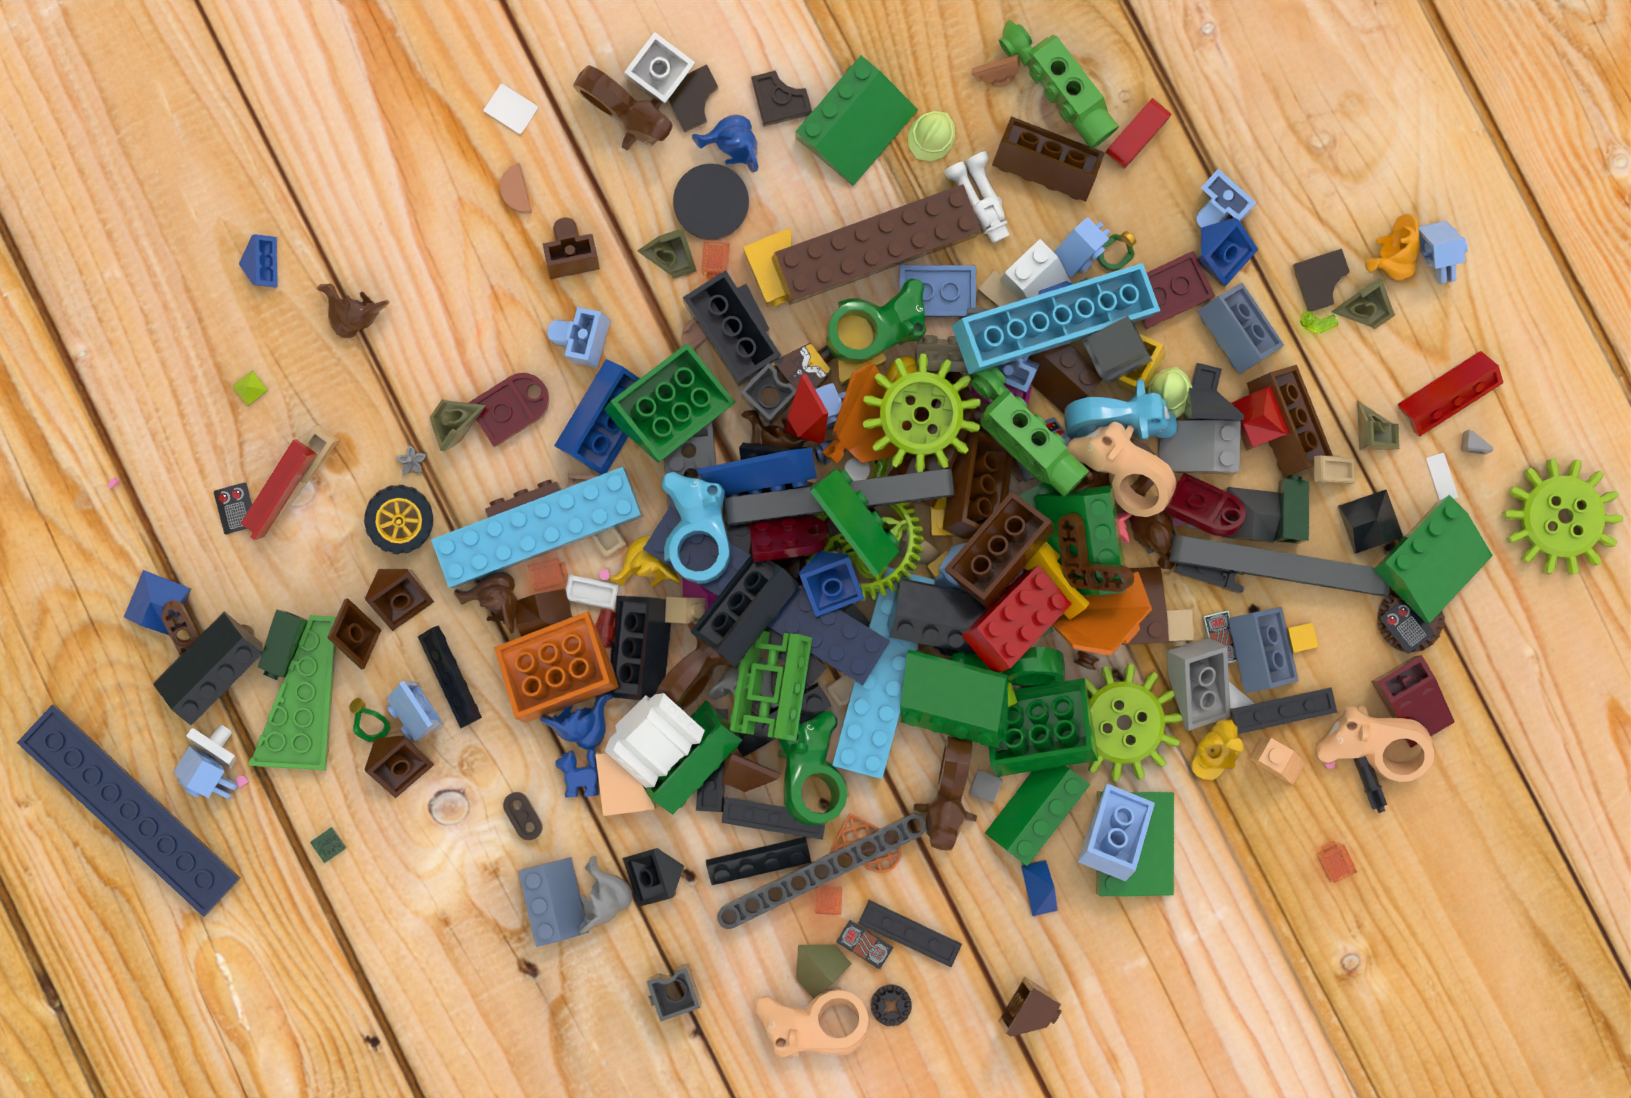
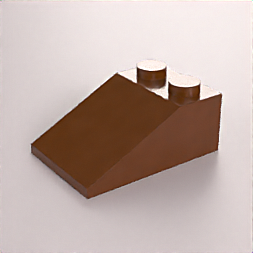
M1161 567L1129 568L1132 573L1139 572L1152 610L1139 624V632L1128 644L1122 643L1121 645L1169 642L1168 617Z

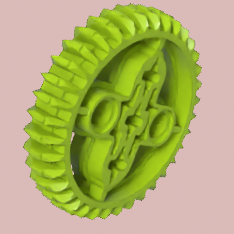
M910 503L888 505L897 512L903 521L899 522L891 517H882L885 522L881 525L882 528L892 532L898 541L901 540L903 531H907L908 535L907 551L903 561L886 578L882 579L881 577L886 572L887 566L874 577L842 533L831 537L823 552L837 553L836 548L840 547L843 552L841 554H848L850 561L855 562L861 576L875 581L868 584H859L864 596L862 601H866V594H871L872 599L876 600L877 592H881L882 597H885V589L887 588L894 593L896 591L894 584H899L900 578L904 577L908 580L911 578V574L907 570L916 571L917 567L912 562L917 563L921 561L920 556L915 553L923 552V547L918 545L924 542L923 536L919 535L923 532L921 526H917L920 523L919 517H913L916 514L915 509H908ZM827 513L810 515L811 517L819 518L824 522L828 517ZM816 553L811 555H805L809 557L806 560V563H808L816 555Z

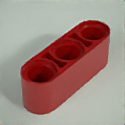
M1152 98L1105 153L1125 169L1172 114Z

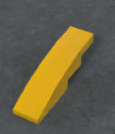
M1045 542L1025 566L1028 570L1037 565L1041 566L1071 602L1072 605L1064 612L1065 616L1071 620L1085 610L1090 602L1069 585L1063 575V567L1057 562L1061 555Z

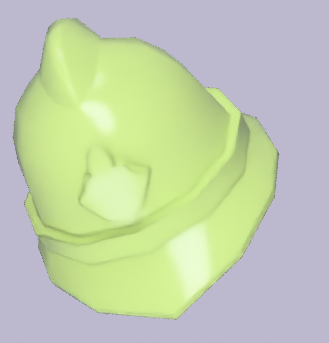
M932 111L921 115L913 122L908 132L909 149L917 160L928 162L943 158L950 151L955 140V124L948 113Z
M1173 367L1163 369L1151 380L1146 394H1160L1161 398L1166 401L1169 412L1178 418L1185 411L1189 388H1192L1187 374L1179 368Z

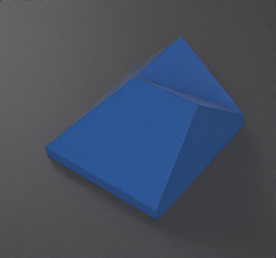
M1237 218L1201 228V255L1198 261L1204 270L1221 285L1226 286L1258 250Z
M819 551L799 572L815 617L864 599L848 554Z
M143 570L124 618L140 626L169 635L161 618L162 607L166 602L172 600L179 601L185 605L191 588ZM173 609L169 610V615L174 616L177 624L178 612H174Z

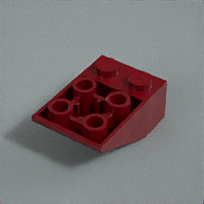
M1422 655L1410 658L1371 681L1392 718L1415 720L1427 729L1430 736L1455 723L1438 682ZM1405 739L1410 748L1418 744L1416 741Z

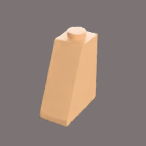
M1260 737L1248 758L1249 761L1291 785L1295 783L1305 765V762L1293 750L1272 738Z
M601 748L602 754H596L603 816L656 809V804L651 800L645 787L605 752L606 748Z

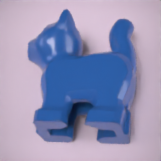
M591 748L588 750L587 760L589 765L576 768L577 759L573 750L563 753L556 760V768L560 769L564 774L566 798L577 797L578 787L586 788L584 797L599 795L595 749Z

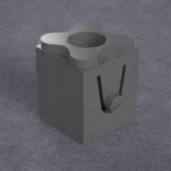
M1129 316L1093 333L1083 341L1099 376L1103 378L1105 383L1113 382L1152 362L1145 344Z
M768 363L757 375L754 373L748 379L749 383L740 391V395L771 426L792 405L796 389L790 383H782L778 379L777 370ZM765 388H775L778 391L779 400L774 405H766L761 401L760 394Z
M689 963L677 967L672 975L659 973L649 977L647 980L651 993L648 997L651 1006L655 1005L660 1022L698 1009L702 1004ZM673 981L680 982L685 988V994L679 1000H672L666 994L667 985Z

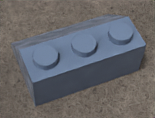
M1243 283L1219 295L1197 311L1201 316L1203 324L1209 328L1215 337L1216 343L1223 349L1231 365L1239 374L1284 346Z
M1282 607L1228 618L1229 630L1235 647V657L1239 664L1241 683L1244 686L1245 693L1271 689L1299 681Z
M569 857L519 870L518 873L536 947L582 935L578 928L585 920V912L582 900L580 899L581 895L572 858Z

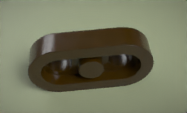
M521 792L509 794L504 800L503 808L513 827L522 839H536L542 833L543 824L528 797ZM515 800H519L522 803V807L519 810L513 807ZM528 822H532L535 826L532 832L526 830Z

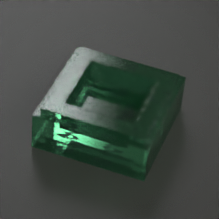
M333 827L310 842L324 863H327L347 848Z

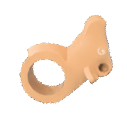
M1112 422L1106 427L1097 428L1086 436L1073 438L1068 443V451L1079 462L1088 465L1098 472L1109 473L1110 485H1113L1115 500L1126 512L1134 516L1149 517L1160 513L1169 504L1176 489V478L1173 471L1163 460L1135 446L1131 442L1130 438L1134 431L1131 425H1128L1125 429L1122 424ZM1141 474L1150 478L1156 484L1159 496L1150 498L1137 494L1130 487L1127 476Z
M1358 705L1357 708L1354 706L1346 707L1342 715L1334 721L1327 735L1317 742L1316 755L1326 764L1333 763L1339 759L1366 756L1369 764L1377 774L1385 779L1396 782H1408L1423 776L1434 762V745L1429 732L1419 722L1404 718H1373L1368 716L1365 706ZM1398 739H1410L1416 741L1422 747L1419 755L1406 763L1390 761L1383 753L1391 742Z
M831 988L823 991L804 1010L780 1004L770 996L760 998L754 1008L756 1015L764 1024L776 1056L783 1059L789 1056L798 1057L801 1051L832 1055L849 1054L863 1044L867 1038L870 1026L869 1013L862 1000L851 992L842 991L841 988ZM842 1005L849 1007L859 1018L855 1031L845 1038L829 1037L819 1026L822 1014L832 1006Z

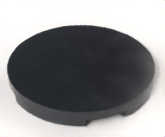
M703 164L692 168L679 180L674 191L673 206L679 223L689 233L700 239L718 240L730 236L741 226L748 213L749 196L743 180L733 170L719 164Z

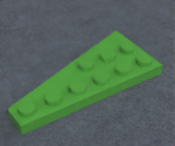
M310 615L299 641L298 649L293 660H291L288 673L281 684L267 718L268 721L262 735L259 737L258 745L248 766L327 770L336 648L327 636L336 617Z

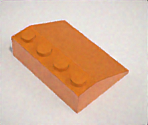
M588 611L494 647L515 719L524 723L538 719L541 715L554 713L619 688L610 659Z

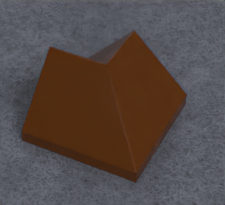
M378 569L365 597L366 602L392 631L434 603L430 594L411 569Z
M566 589L538 593L518 600L516 626L521 637L573 617Z
M347 598L344 599L327 638L362 670L367 665L381 629Z
M404 735L375 738L364 770L394 798H397L434 766V763Z
M733 753L721 782L747 792L778 780L781 773Z

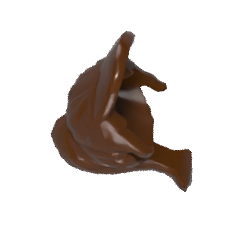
M319 284L317 287L318 291L324 292L328 298L329 323L335 333L341 338H352L357 334L358 330L370 326L380 311L390 303L388 300L374 303L364 292H360L363 302L353 300L349 295L345 299H341L333 284Z
M755 410L744 411L741 414L743 418L748 419L752 424L751 443L792 448V446L802 447L804 443L808 442V440L786 433L787 420L785 418L781 420L784 428L774 425L764 426L758 412Z
M1162 511L1149 517L1131 515L1129 521L1134 539L1143 547L1153 549L1160 555L1157 564L1162 569L1172 570L1175 563L1169 561V550L1172 545V532L1174 530L1169 515Z
M505 572L493 573L482 578L469 591L454 590V596L461 604L478 600L481 607H485L495 613L494 616L487 617V621H503V624L507 625L509 632L514 633V619L518 610V600L513 592L515 587L514 578L510 574Z

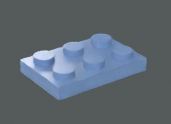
M900 265L899 292L903 284L911 278L921 280L924 284L923 304L925 317H965L968 308H976V265Z

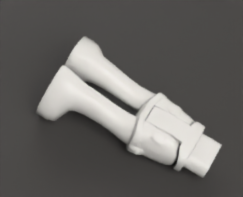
M983 151L967 159L965 162L962 161L950 166L943 172L947 179L955 182L957 186L964 184L984 235L988 234L991 242L995 243L1008 237L1010 234L1006 227L1008 222L1005 220L1002 200L995 194L984 170L989 157L987 152ZM967 170L977 184L983 200H979L968 178Z

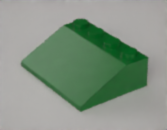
M860 55L795 131L796 139L854 186L915 115L918 109L880 70Z
M686 343L611 400L604 410L627 436L659 463L736 402L692 347Z
M836 467L811 486L810 492L875 577L899 553L897 546L900 545V542L892 532L887 534L881 525L885 522L876 510L871 513L867 508L866 504L869 501L862 491L858 490L855 492L850 483L853 480L845 469L840 471Z
M1113 485L1072 490L1065 497L1059 492L1035 496L1038 511L1052 521L1055 531L1046 542L1061 555L1058 521L1061 517L1074 512L1080 515L1084 521L1089 563L1125 566ZM1070 544V552L1074 556H1078V549L1073 544ZM1060 556L1057 562L1062 566V558ZM1095 571V579L1102 583L1103 577L1101 573ZM1117 575L1116 577L1112 578V580L1115 579V578H1116V579H1121V578H1119V575ZM1075 588L1081 595L1100 596L1126 592V590L1113 592Z
M1448 495L1438 501L1373 570L1429 624L1493 555L1469 514Z
M908 650L900 703L901 722L910 726L928 729L935 733H943L958 739L980 743L984 746L999 748L1009 726L1008 675Z
M1081 678L1014 690L1018 703L1008 708L1009 726L999 748L989 746L990 766L997 777L1098 761L1096 737L1085 679Z
M1097 791V805L1103 791ZM1129 792L1155 803L1137 868L1126 881L1096 870V894L1099 896L1124 897L1174 895V792Z

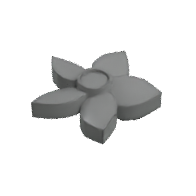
M410 445L406 450V455L396 457L399 462L404 464L402 474H408L411 469L417 473H422V467L419 463L423 462L427 455L416 453L415 449Z

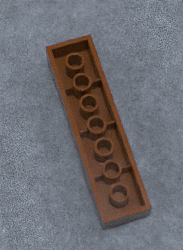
M964 184L776 251L771 259L788 303L792 305L970 240L982 231Z

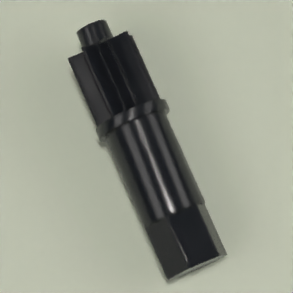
M1366 756L1353 758L1365 788L1364 792L1367 793L1372 809H1377L1378 813L1384 812V806L1387 805L1381 789L1382 785L1379 784L1373 767L1369 764Z

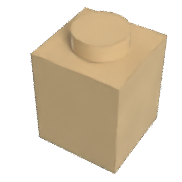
M666 597L665 622L689 624L692 621L697 624L705 614L706 598Z
M1192 609L1167 610L1169 642H1172V647L1183 646L1187 644V641L1194 640Z

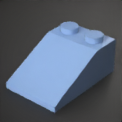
M402 681L386 698L389 702V705H387L389 712L394 718L399 717L403 723L401 730L409 740L413 738L414 741H419L444 724L417 682Z
M1106 784L1086 833L1078 862L1126 881L1136 871L1155 803Z

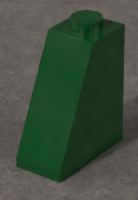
M1289 475L1286 479L1279 481L1278 492L1281 517L1274 541L1300 544L1309 540V481H1302V476Z
M276 609L258 668L265 670L263 675L278 680L279 676L286 677L289 665L295 656L299 641L308 622L307 619L288 611Z

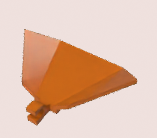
M868 363L853 371L833 432L831 433L835 439L822 451L827 459H831L836 464L842 459L844 449L861 463L894 457L898 451L897 447L889 443L883 450L875 452L872 447L877 440L885 436L883 428L864 429L863 422L867 419L880 417V408L865 404L863 402L864 396L872 395L883 399L886 393V389L878 385L875 380L876 374H881V372L873 363ZM909 421L903 422L902 428L908 431L911 423Z
M1139 572L1133 573L1134 583L1126 589L1125 593L1100 596L1082 595L1090 602L1087 608L1071 620L1063 613L1052 624V627L1073 649L1107 656L1113 654L1122 643L1128 644L1139 632V624L1152 610Z

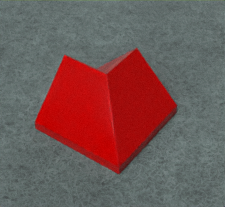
M807 374L801 375L787 417L786 433L821 444L825 442L828 411Z
M1271 386L1231 402L1233 406L1244 414V420H1240V435L1246 451L1289 434Z

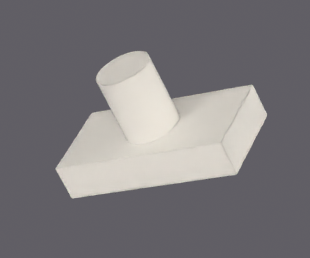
M220 724L210 738H207L194 728L186 735L190 743L231 769L237 762L235 755L223 748V745L232 735V732L225 726Z

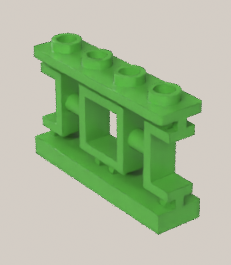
M763 631L762 635L748 650L738 666L739 676L737 687L734 691L735 701L733 712L730 716V731L754 735L755 723L770 724L768 737L796 741L812 638L800 634L784 633L782 646L768 644L770 632ZM761 649L769 650L767 665L759 664ZM779 652L787 653L785 667L777 666ZM764 671L778 672L774 698L760 696ZM753 701L761 702L758 717L751 716ZM771 703L779 704L777 719L769 718Z

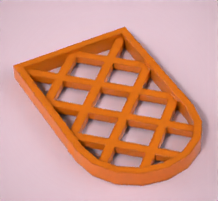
M849 813L842 828L839 830L831 850L835 851L853 842L846 841L844 834L853 830L856 840L860 838L856 829L866 827L867 833L870 834L869 826L876 830L880 828ZM850 818L852 827L844 830ZM853 818L863 822L864 824L855 826ZM888 831L885 832L886 835L894 840L888 843L893 844L897 841ZM842 835L844 843L835 846L838 839ZM870 841L872 848L863 850L861 846V851L863 853L874 852L876 849L874 843ZM898 847V853L891 855L888 852V856L880 859L877 857L876 860L867 862L862 866L867 870L878 873L888 872L899 863L901 847ZM841 853L842 856L853 860L850 854ZM898 856L896 862L893 863L892 858ZM889 859L891 867L882 870L880 862ZM877 863L879 870L871 868L868 865Z

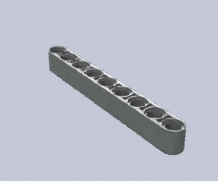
M951 469L858 480L850 483L855 492L861 490L868 499L867 508L955 496ZM811 487L730 497L723 500L727 526L756 523L762 520H778L786 517L794 518L825 514L826 512L810 492Z
M1173 535L1170 562L1229 572L1234 570V572L1241 574L1248 573L1247 575L1370 595L1390 596L1391 587L1373 570L1375 567Z
M917 813L908 814L725 904L718 912V923L725 929L735 928L920 837L926 830L924 818ZM916 818L921 821L922 827L918 832L908 830L907 823L910 819ZM888 830H895L899 835L898 840L893 844L887 843L884 840V834ZM866 841H871L876 847L871 855H865L861 851V845ZM845 852L852 856L853 860L849 866L839 864L838 856L841 853ZM825 864L829 868V874L823 878L818 877L814 871L817 865ZM797 875L804 877L806 880L805 887L796 889L791 882L793 877ZM772 887L780 888L783 892V897L780 900L771 899L768 894L769 889ZM755 898L758 900L760 908L754 912L749 911L745 905L748 899ZM725 910L734 911L737 916L736 921L727 923L723 919V912Z

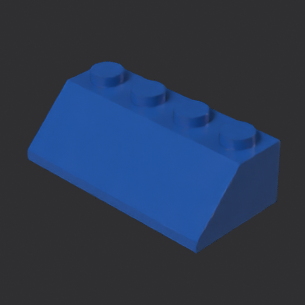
M606 359L554 446L599 474L607 473L629 436L616 425L604 408L611 400L640 378L623 366Z
M812 448L788 450L697 469L703 481L720 484L725 491L726 498L741 496V493L748 492V495L764 493L763 489L769 487L771 492L785 490V484L792 483L793 488L808 485L807 480L817 478Z

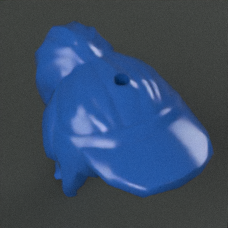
M730 115L720 120L708 134H692L694 143L700 149L708 144L716 143L720 150L733 157L732 159H727L725 164L743 163L748 165L752 173L758 171V161L756 158L758 143L751 131L750 120L745 116Z
M606 692L596 696L592 708L577 709L571 713L572 705L565 708L559 716L557 714L553 717L541 715L540 721L551 727L565 741L576 742L579 747L586 750L594 749L600 745L606 731L605 703L612 699L614 695L611 692Z

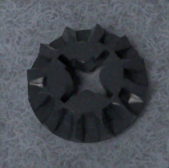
M897 985L882 986L874 993L871 999L873 1016L878 1022L886 1026L900 1025L908 1019L912 1010L909 994L905 989ZM899 997L896 1007L900 1013L890 1010L883 1014L887 1008L883 998L893 1001Z

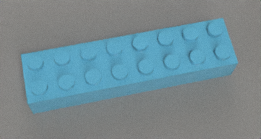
M1141 263L962 318L952 325V329L970 375L1084 339L1126 316H1129L1133 323L1148 319L1158 313L1160 308L1144 265Z
M621 467L431 539L448 588L455 589L484 578L487 575L500 572L644 516L627 470Z
M887 567L882 579L892 574L896 569ZM911 574V578L909 579L933 585L935 584V580L915 574ZM895 583L894 586L897 591L898 584ZM889 588L885 589V597H882L881 592H878L869 628L890 640V643L864 685L862 686L856 681L854 682L832 766L879 779L883 778L900 714L908 650L917 651L918 643L889 638L887 623L896 591L892 593Z

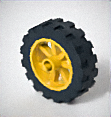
M405 485L387 486L385 489L379 490L367 505L364 517L366 533L371 538L373 544L385 552H393L392 554L410 553L412 550L420 548L430 536L433 528L431 505L426 497L413 487ZM398 501H404L410 505L401 512L399 511ZM391 502H394V514L384 509ZM414 507V509L417 512L418 518L405 517V515ZM383 513L391 517L392 520L380 524V514ZM405 522H412L418 524L416 529L411 533L408 527L405 525ZM393 524L395 527L392 536H390L382 528ZM402 527L408 536L396 538L398 528Z

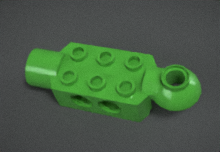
M1010 20L1006 22L1002 37L998 40L1000 46L1009 57L1018 54L1023 65L1028 66L1030 69L1029 75L1037 84L1040 82L1044 87L1046 98L1051 103L1055 102L1060 108L1059 114L1066 123L1070 122L1091 149L1110 137L1119 128L1118 124L1108 113L1102 94L1060 39L1055 35H1051L1032 48L1031 44L1033 42L1026 29L1022 25H1016Z
M992 367L970 374L971 384L975 391L984 399L993 400L982 415L983 418L980 420L982 427L1037 481L1051 484L1063 497L1068 495L1090 471L1068 451V448L1064 445V439L1058 433H1052L1046 427V422L1039 415H1033L1027 409L1028 406L1019 396L1015 397L1003 385L1006 382V378L998 368Z

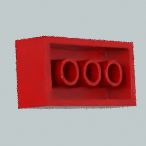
M1037 565L1022 573L961 636L991 671L1001 673L1011 668L1072 604L1041 566Z

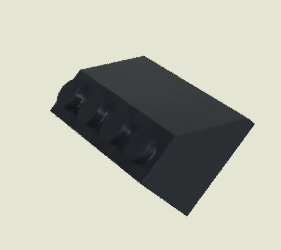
M726 270L683 297V303L738 387L747 382L754 373L757 375L768 363L772 364L781 356Z
M752 553L690 632L736 667L789 598L793 596L800 584L782 567L771 560L754 562Z
M900 578L887 623L889 638L977 655L961 635L987 608L966 591Z
M617 596L610 662L619 688L609 691L614 695L613 698L642 700L645 696L652 698L665 678L671 623L665 622L666 599Z
M223 611L153 682V685L171 710L189 725H192L262 655L263 643Z

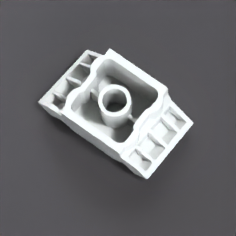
M664 693L655 694L652 698L645 696L615 725L617 732L609 739L605 752L645 788L655 787L658 777L666 776L671 767L680 758L688 755L692 744H700L705 730Z

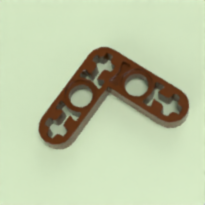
M1072 512L1059 519L1058 534L1063 575L1071 587L1122 592L1133 585L1134 575L1128 567L1089 563L1085 526L1080 515ZM1070 544L1076 546L1078 556H1074L1070 552ZM1095 571L1101 573L1103 577L1102 583L1095 579ZM1117 575H1119V578H1121V579H1116V578H1115V579L1112 580V578L1116 577Z
M172 600L163 605L162 621L179 655H181L199 637V634L181 602ZM173 609L174 612H178V624H176L174 616L169 615V610ZM242 624L247 631L255 636L254 630L250 626ZM180 630H188L192 636L187 640H181L177 637V633Z

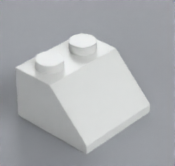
M654 32L625 70L624 78L644 93L665 104L694 66L695 62Z
M1041 239L1005 271L1000 279L1019 300L1039 295L1038 291L1065 281L1071 282L1058 256Z

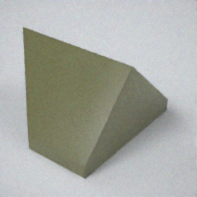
M683 228L660 235L637 250L670 274L673 279L697 271Z
M1378 278L1331 311V313L1370 326L1373 329H1376L1395 316L1381 278Z
M442 399L430 416L440 451L445 452L461 442L486 405Z
M1357 400L1359 450L1399 449L1398 424L1391 423Z
M835 944L798 945L796 980L814 999L831 986L852 963Z

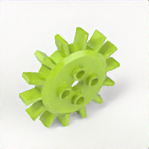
M920 354L918 360L919 371L910 374L906 370L905 363L900 358L896 359L895 369L898 371L900 378L891 383L884 375L877 373L875 376L876 382L886 389L883 399L870 395L864 396L863 400L868 406L880 408L879 418L867 419L863 422L864 429L882 427L885 436L877 440L873 445L874 451L883 450L889 443L897 447L898 451L892 459V466L895 468L902 464L906 453L916 455L915 469L917 473L924 471V457L931 454L936 455L938 465L942 469L948 468V459L944 455L943 449L952 445L958 452L966 454L969 451L968 447L956 436L960 429L979 432L980 425L975 422L963 420L964 410L975 409L981 405L980 399L972 398L961 401L958 394L961 389L968 386L971 381L968 375L961 377L953 385L945 379L951 369V361L948 359L941 364L937 375L927 372L928 358L926 354ZM908 396L915 398L916 401L913 405L906 403L905 400ZM935 399L941 402V406L938 409H934L931 406V402ZM919 407H924L929 412V417L924 422H919L914 417V412ZM905 421H909L912 424V428L908 431L902 428V424ZM935 425L937 432L930 434L927 431L928 426Z
M1556 458L1547 460L1546 469L1549 479L1542 481L1533 468H1528L1523 473L1533 486L1527 493L1515 486L1510 487L1507 491L1512 497L1521 500L1522 504L1520 511L1510 509L1502 512V518L1508 520L1519 519L1521 530L1511 533L1506 537V540L1510 543L1518 542L1523 538L1527 539L1531 546L1524 552L1521 558L1524 563L1533 560L1538 552L1546 555V561L1543 565V573L1552 574L1554 572L1557 558H1565L1566 569L1569 575L1579 574L1576 555L1583 553L1592 566H1597L1602 561L1592 548L1598 541L1606 547H1615L1618 543L1613 537L1604 534L1603 529L1605 523L1614 525L1623 522V516L1605 514L1603 504L1614 501L1619 494L1617 491H1611L1599 496L1594 487L1604 476V473L1601 471L1590 475L1586 482L1579 479L1581 460L1576 459L1571 462L1567 476H1560ZM1553 497L1559 500L1557 506H1554L1551 502ZM1578 501L1584 503L1583 510L1577 508ZM1562 509L1569 511L1571 519L1567 524L1562 523L1558 518V513ZM1549 522L1555 524L1554 531L1548 529ZM1575 526H1578L1581 530L1579 535H1575L1573 532Z
M1134 664L1126 665L1123 682L1114 681L1109 666L1101 667V675L1104 678L1105 685L1099 689H1096L1090 680L1084 678L1087 692L1090 694L1089 704L1098 754V761L1090 762L1088 771L1095 773L1099 770L1104 760L1113 763L1111 779L1118 782L1122 776L1121 769L1123 764L1131 763L1137 779H1144L1145 771L1141 765V760L1149 756L1156 765L1164 767L1167 763L1164 757L1158 754L1155 749L1160 742H1164L1169 746H1179L1180 743L1176 737L1164 734L1165 723H1178L1183 720L1181 714L1172 713L1164 715L1161 707L1163 703L1172 700L1175 696L1174 691H1165L1160 696L1155 697L1150 692L1151 687L1158 678V674L1155 672L1150 673L1146 677L1143 685L1133 683L1135 674ZM1117 700L1123 702L1121 710H1116L1114 707V703ZM1140 712L1146 714L1144 722H1140L1137 719V715ZM1121 715H1126L1131 720V725L1127 730H1121L1117 726V719ZM1109 723L1112 727L1109 733L1103 731V725ZM1128 735H1132L1135 739L1132 745L1126 743Z

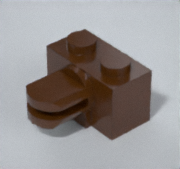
M568 217L558 219L553 227L555 241L543 243L550 279L599 270L593 234L579 236L577 225L573 219Z

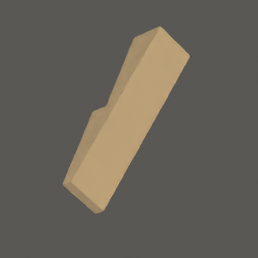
M321 425L313 426L302 442L316 452L317 455L277 516L274 524L284 515L340 441Z

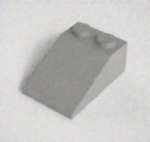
M1177 421V432L1174 436L1165 439L1159 438V458L1170 466L1173 473L1235 475L1239 472L1241 421Z
M1208 637L1167 650L1168 676L1185 729L1190 731L1231 717L1227 646Z

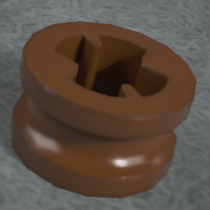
M1078 651L1079 657L1077 660H1074V663L1095 671L1096 667L1094 664L1099 662V658Z

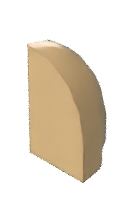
M907 532L902 538L900 545L897 546L899 549L897 555L903 559L908 545ZM924 540L923 543L918 544L923 547V552L915 553L920 556L921 561L912 563H930L941 552Z

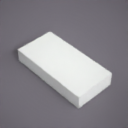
M569 575L566 593L569 601L614 610L620 585Z

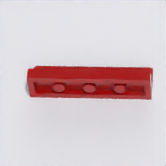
M1480 351L1398 403V407L1410 419L1414 433L1420 437L1503 384L1499 365Z
M297 439L291 442L240 523L253 532L250 537L254 540L265 537L317 455L316 452Z

